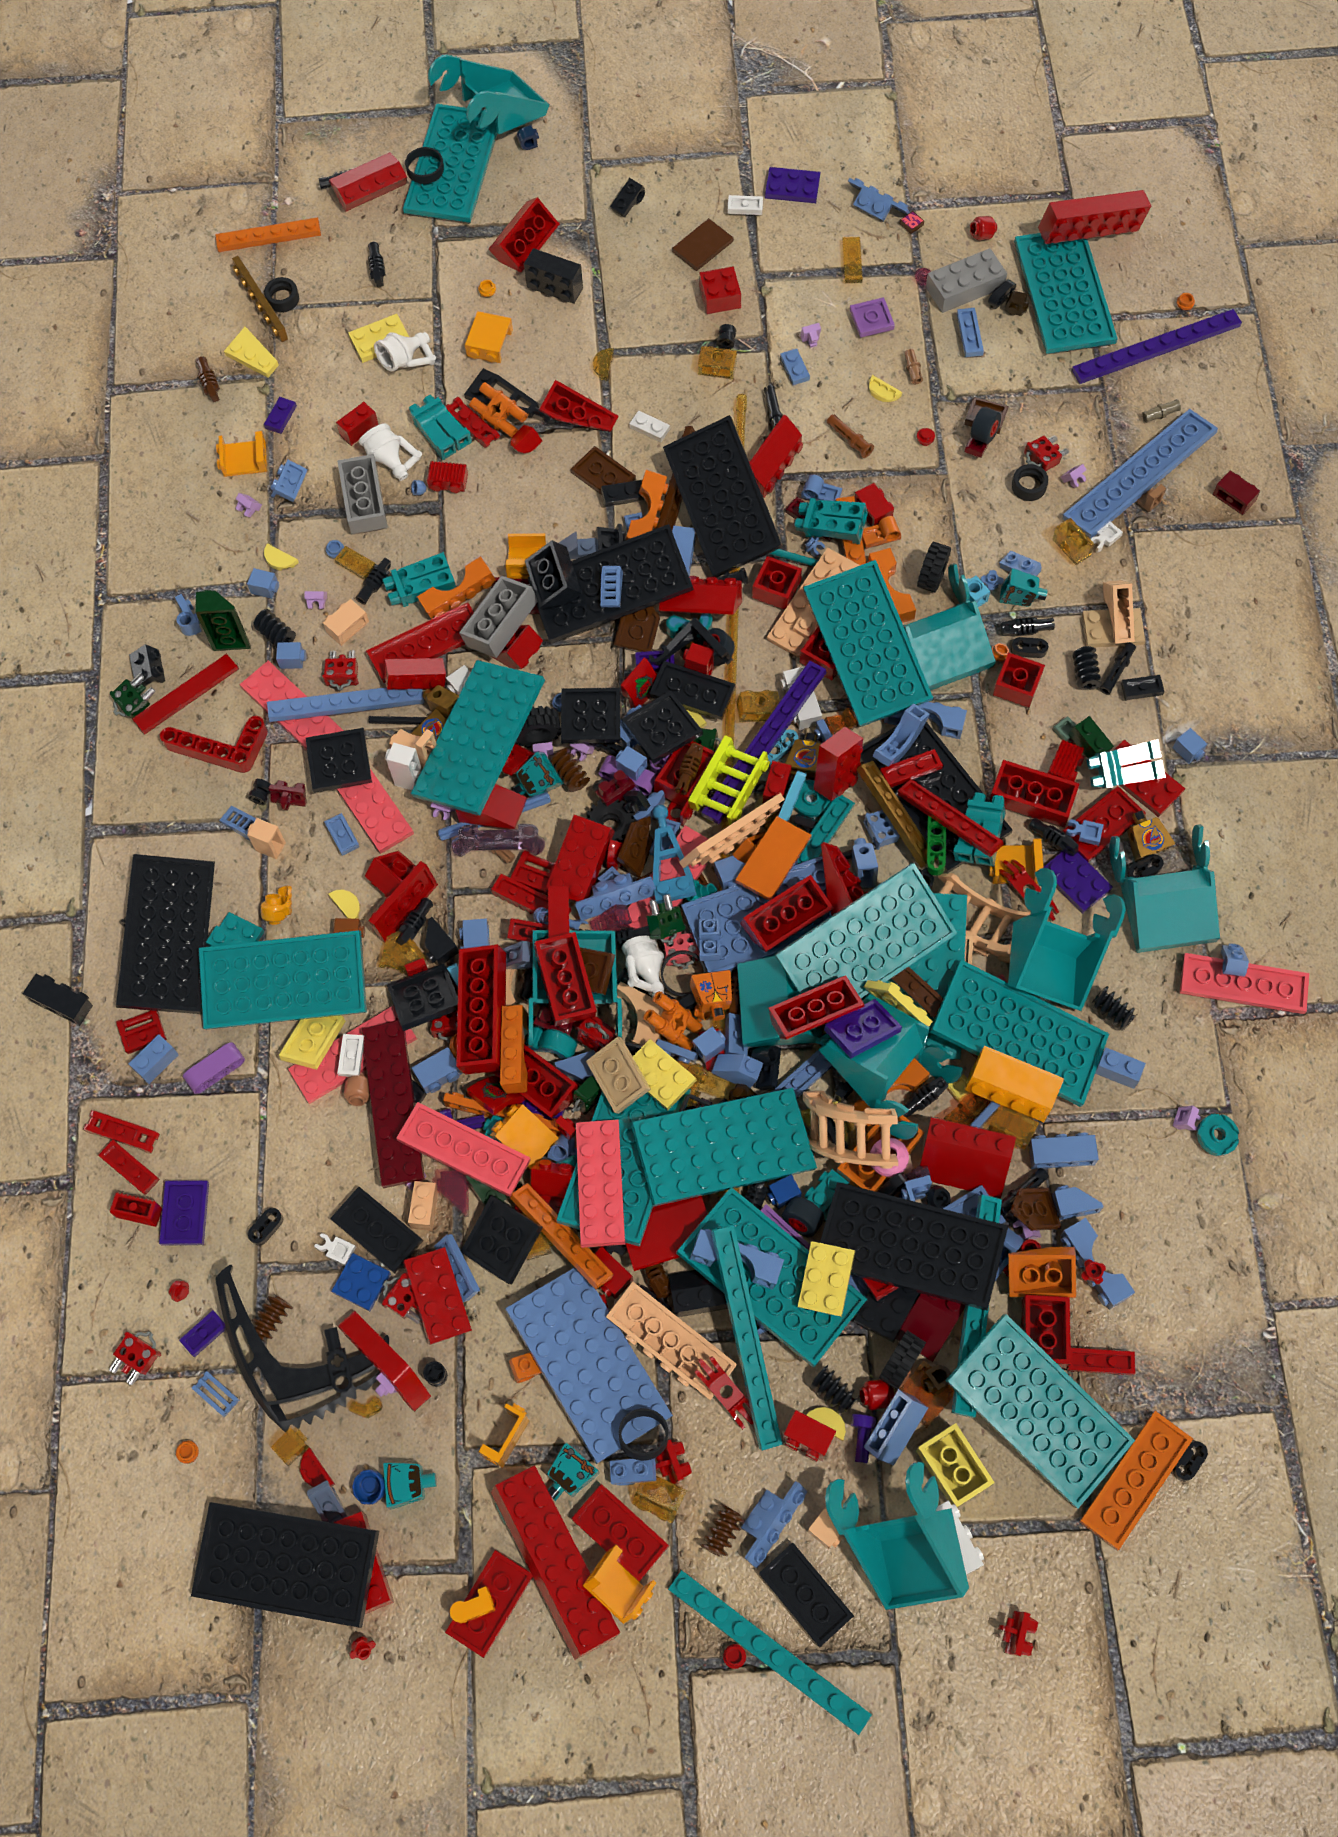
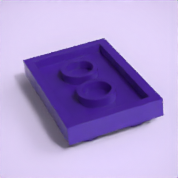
M769 167L765 199L816 204L821 172Z
M1062 851L1044 866V868L1054 871L1057 879L1056 888L1082 914L1113 888L1079 853L1071 856Z
M876 999L864 1004L865 1007L841 1016L825 1025L824 1030L850 1058L901 1032L902 1026Z
M165 1181L159 1240L161 1246L204 1245L209 1193L208 1181Z

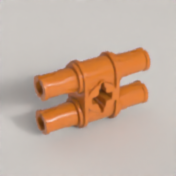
M484 382L479 391L491 399L490 403L486 406L474 397L470 401L469 406L481 415L482 420H486L493 425L494 429L501 430L512 438L518 429L506 421L507 417L511 414L523 423L527 419L528 414L517 406L515 400H511L503 394L502 390H496Z
M656 992L652 1001L659 1005L663 1012L660 1016L654 1010H647L643 1019L651 1024L655 1032L664 1036L669 1043L691 1050L693 1042L683 1033L688 1028L697 1034L702 1030L703 1024L692 1016L690 1010L682 1007L679 1001L670 999L663 992Z

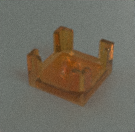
M923 1361L899 1390L915 1396L929 1407L920 1421L921 1424L928 1428L952 1400L954 1389L948 1385L945 1391L935 1397L931 1392L927 1393L922 1387L921 1382L923 1380L921 1378L924 1372L932 1367Z

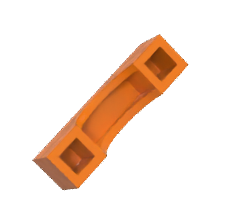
M649 470L645 471L639 494L647 502L648 514L641 519L631 520L625 540L656 528L659 520L656 514L657 511L661 512L664 502L661 500L662 494H666L669 485L666 483L667 476Z
M891 548L869 553L868 562L876 560L902 623L914 620L916 608L910 594L894 590L888 581L895 574L897 565Z
M480 556L465 566V577L459 586L448 591H441L431 587L417 596L429 617L433 619L459 607L466 600L472 599L480 591L491 587L496 580Z
M523 1005L502 1006L500 1085L506 1094L527 1092L524 1038L528 1034V1013Z
M914 1058L889 1088L887 1094L895 1090H907L914 1093L928 1080L930 1073ZM861 1099L853 1105L856 1111L865 1112L866 1108H870ZM867 1124L865 1131L868 1133L875 1124Z

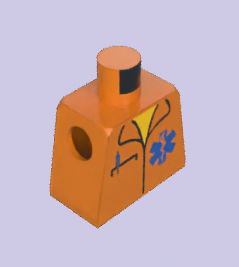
M730 970L692 975L690 988L702 1013L711 1012L715 1021L724 1019V1010L729 1009L732 1002Z

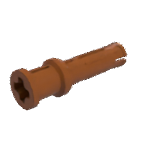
M832 414L827 419V424L849 442L852 449L860 452L862 458H867L873 452L874 445L868 443L862 434H856L835 414Z

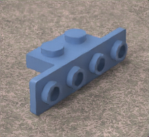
M849 178L848 182L850 185L861 190L853 204L855 207L883 222L891 207L906 215L910 213L907 209L908 205L901 201L896 203L890 195L886 193L884 195L879 194V190L875 187L870 186L868 188L864 186V182L860 179L855 178L853 180Z
M630 873L621 874L614 879L601 881L592 886L594 896L576 902L575 906L581 920H586L655 895L654 889L656 888L650 876L633 882Z
M797 1481L794 1482L784 1499L766 1490L741 1527L746 1533L756 1538V1541L745 1556V1559L755 1568H758L760 1563L765 1560L768 1551L777 1542L780 1533L786 1524L791 1521L795 1510L805 1499L807 1490Z

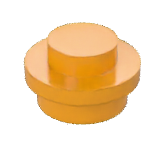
M483 280L478 290L480 295L490 297L495 294L496 286L491 280Z

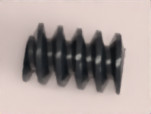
M269 609L260 611L254 620V628L268 639L270 643L274 644L276 648L278 643L293 642L296 637V633L291 631V628L286 626L284 622H281L280 618L271 613Z
M1091 646L1081 647L1075 650L1072 655L1075 666L1074 671L1076 673L1075 678L1077 680L1076 684L1078 688L1083 690H1094L1102 685V682L1099 681L1101 676L1098 674L1100 669L1097 667L1099 665V662L1096 660L1098 655L1095 653L1097 650Z
M1106 986L1092 1001V1003L1095 1002L1093 1008L1096 1010L1102 1007L1100 1014L1104 1015L1108 1012L1107 1020L1115 1018L1113 1025L1116 1026L1121 1023L1120 1030L1123 1031L1138 1014H1133L1134 1007L1127 1010L1128 1002L1120 1004L1121 996L1114 999L1115 991L1108 994L1109 986Z
M827 1365L814 1378L811 1388L814 1389L819 1386L817 1394L826 1393L824 1401L833 1399L830 1407L834 1408L839 1405L838 1414L847 1412L861 1396L853 1398L852 1395L855 1390L846 1391L848 1383L840 1385L842 1377L839 1376L834 1379L835 1371L832 1370L827 1373Z

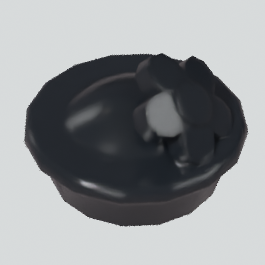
M936 1185L928 1191V1205L943 1209L950 1204V1193L944 1187Z

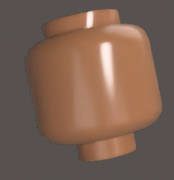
M365 1075L351 1076L346 1080L344 1098L349 1104L362 1106L371 1099L369 1082Z

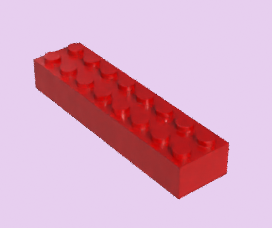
M534 1465L496 1484L491 1494L574 1660L615 1639L620 1634V1631L610 1611L583 1586L590 1576V1572L536 1466Z

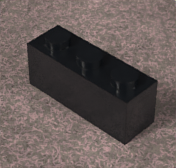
M36 973L22 993L30 1002L78 1026L82 1024L93 1007L86 994L80 991L75 993L71 991L72 988L64 983L59 985L55 983L52 977L46 974L41 976Z

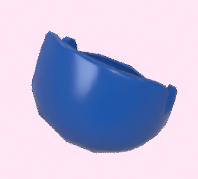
M375 1470L361 1471L354 1478L352 1485L355 1498L361 1504L373 1505L377 1503L385 1494L383 1475Z

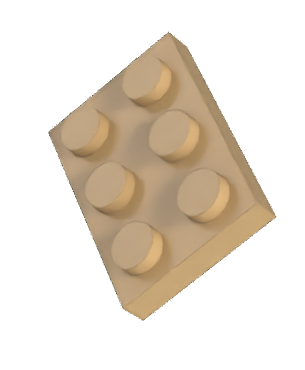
M1133 608L1135 642L1131 643L1135 646L1144 645L1145 635L1141 609ZM1109 610L1083 611L1082 618L1086 646L1095 648L1125 645V643H1114Z
M621 1037L615 1038L586 1061L615 1113L619 1114L651 1090Z

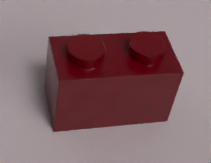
M1230 470L1217 483L1213 496L1241 515H1244L1256 502L1260 490Z

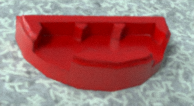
M309 1447L301 1460L300 1473L303 1480L311 1487H315L326 1480L331 1487L336 1485Z

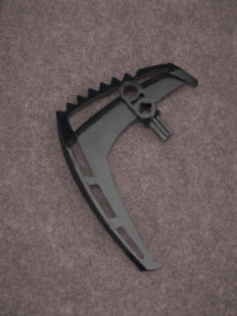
M228 1265L215 1278L228 1338L243 1378L258 1404L268 1417L284 1432H288L290 1425L299 1429L303 1419L311 1425L315 1415L323 1420L326 1410L335 1414L337 1404L346 1407V1397L357 1399V1389L367 1391L377 1381L376 1377L381 1372L357 1387L353 1386L354 1380L375 1370L376 1367L363 1353L347 1359L345 1348H341L337 1327L324 1330L328 1352L325 1353L327 1364L313 1368H288L281 1366L259 1337L246 1312L231 1275L233 1266ZM226 1284L229 1286L237 1314L234 1319H232L225 1288ZM239 1326L242 1327L254 1354L253 1360L249 1363L245 1358L236 1334ZM386 1335L384 1341L389 1345V1336ZM337 1355H339V1358H344V1361L340 1363V1367H336L335 1364L332 1365L331 1363ZM257 1367L263 1373L277 1401L268 1402L253 1375ZM340 1377H346L349 1381L345 1389H338L336 1386V1382ZM331 1390L341 1394L334 1401L308 1414L287 1420L280 1407L281 1404L299 1401Z

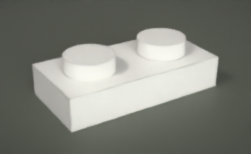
M729 195L728 214L762 215V196Z
M638 411L630 422L631 429L658 442H662L670 430L669 424L641 411Z
M343 1034L338 1076L351 1077L360 1075L364 1035Z

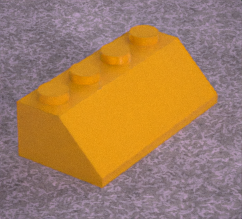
M984 1046L969 1073L965 1090L1044 1122L1053 1108L1064 1078Z

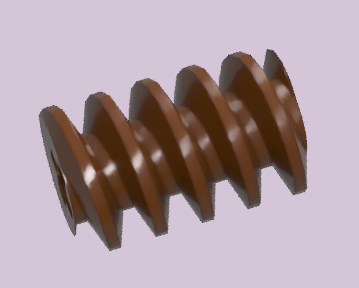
M566 747L559 750L550 762L568 790L575 792L584 788L590 781V778L586 777V771H582L583 767L578 765V760L573 759V753H569L570 749Z
M277 1295L275 1297L268 1296L267 1300L270 1305L263 1303L262 1307L265 1312L257 1311L260 1319L253 1318L251 1320L263 1342H265V1338H273L270 1331H278L274 1325L275 1323L283 1324L280 1316H288L285 1308L293 1309V1306Z
M723 1504L721 1506L725 1511L718 1510L716 1512L721 1519L712 1520L716 1528H708L712 1536H704L708 1544H700L702 1548L718 1557L720 1555H728L724 1550V1547L732 1548L728 1539L737 1538L732 1531L741 1530L736 1523L745 1522L739 1513Z

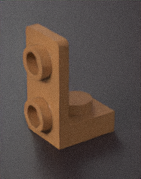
M1160 484L1157 488L1147 491L1136 502L1150 512L1161 503L1166 488Z

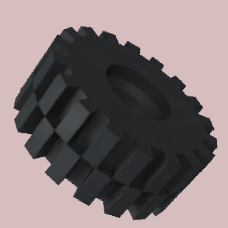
M932 541L920 570L917 587L934 593L938 590L949 561L951 547Z
M533 706L515 743H519V746L525 745V747H530L533 744L553 742V739H558V736L561 735L558 712L554 708L550 709L548 706L545 708L542 706L534 708Z
M618 799L609 806H606L601 800L597 801V807L593 804L591 811L587 812L586 818L602 825L608 820L617 821L619 826L614 830L612 840L620 843L624 842L630 824L635 821L633 818L634 812L630 811L627 813L623 808L625 802L621 801L618 803Z
M907 1330L881 1372L879 1379L898 1390L926 1342Z

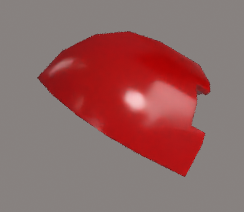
M523 425L512 437L511 446L518 452L529 453L536 449L543 440L534 427Z
M610 840L607 869L613 866L618 870L619 867L623 866L617 860L623 843Z

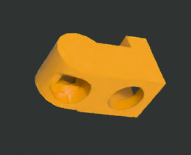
M485 1586L478 1589L479 1596L466 1602L457 1601L453 1603L450 1607L451 1618L455 1622L465 1623L495 1611L488 1587Z

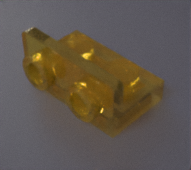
M656 1476V1481L641 1482L639 1484L632 1504L642 1511H648L656 1515L663 1521L673 1523L687 1490Z

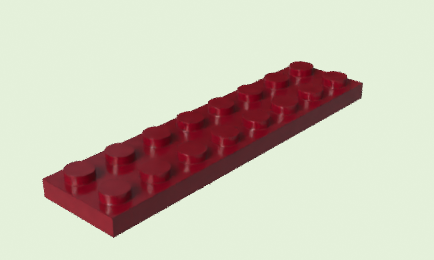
M400 1021L362 1028L381 1186L389 1188L425 1180L422 1153L396 1139L415 1107L406 1033L403 1031Z

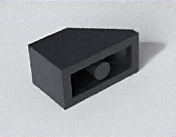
M429 918L425 940L427 953L425 955L432 964L436 962L437 965H441L459 953L458 948L434 918Z

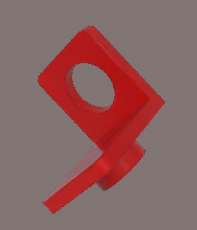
M688 800L684 807L672 801L668 807L666 819L679 822L684 827L686 821L692 817L694 810L690 808ZM673 809H680V817H672L671 811Z

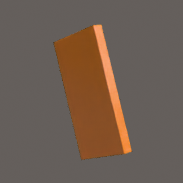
M776 816L735 879V882L770 901L803 852L812 835Z

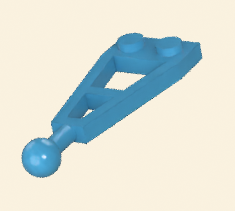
M657 805L652 813L659 824V828L655 829L653 882L656 888L654 889V894L658 905V903H665L663 896L666 894H670L672 901L697 894L694 878L689 866L683 868L685 876L660 882L661 860L678 856L681 861L684 855L671 826H667V807ZM669 836L674 848L661 851L662 837Z

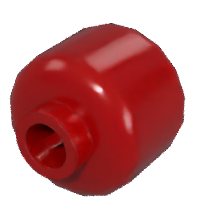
M978 216L970 224V233L976 240L992 239L997 231V223L991 216Z
M881 1379L866 1381L859 1390L860 1401L869 1410L886 1409L894 1397L893 1388Z

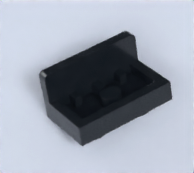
M617 524L615 529L596 528V551L624 541L625 532L622 531V524Z
M145 644L129 654L133 677L135 678L139 674L144 676V679L136 687L141 684L146 686L154 680L160 683L165 682L161 654L158 649Z

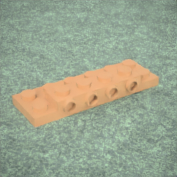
M827 547L768 634L767 640L800 658L801 649L818 627L803 587L860 565Z
M779 793L697 846L679 863L683 868L688 865L694 867L699 862L702 866L708 862L713 864L721 858L720 854L724 853L727 855L735 849L734 845L738 844L740 846L748 838L747 836L759 834L762 831L761 827L767 823L766 819L781 808L779 804L785 800L784 797Z
M634 1282L630 1284L606 1316V1318L627 1334L625 1338L633 1345H636L638 1342L644 1347L643 1353L651 1359L654 1356L662 1361L659 1365L669 1373L673 1370L679 1375L678 1381L686 1387L689 1384L692 1385L709 1400L714 1397V1394L694 1372L698 1369L707 1380L710 1377L698 1361L702 1359L717 1373V1369L709 1359L713 1356L728 1377L738 1365Z

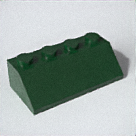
M204 590L196 592L195 613L213 651L251 649V644L235 606L217 591Z

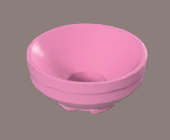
M890 1138V1148L896 1152L898 1166H893L890 1169L872 1166L878 1174L885 1177H894L903 1172L909 1161L907 1148L901 1141ZM881 1140L873 1145L870 1153L882 1154Z

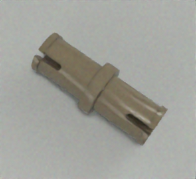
M1178 399L1166 404H1158L1157 407L1142 412L1143 420L1145 423H1148L1157 418L1163 419L1168 414L1181 410V404Z

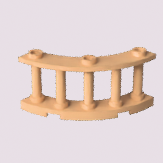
M953 873L938 875V878L945 883L940 893L949 894L952 889L957 894L967 895V905L970 902L982 909L971 929L966 930V935L974 936L973 951L986 957L992 954L998 956V961L1010 963L1012 941L1007 945L999 944L998 942L1010 922L1013 923L1026 917L1031 912H1022L1001 906L994 900L985 898L970 889ZM990 913L1001 918L1002 921L992 938L986 940L977 936V933Z
M824 1091L803 1092V1101L810 1108L811 1135H807L810 1149L820 1155L834 1159L836 1163L847 1162L880 1166L883 1169L898 1166L896 1154H890V1127L892 1124H898V1116L895 1109L866 1108L865 1112L856 1111L854 1106L843 1103L833 1104L832 1099ZM827 1117L833 1118V1121H835L836 1145L828 1140ZM844 1121L854 1122L856 1126L857 1151L845 1149ZM867 1124H879L881 1127L882 1154L866 1153L865 1126Z

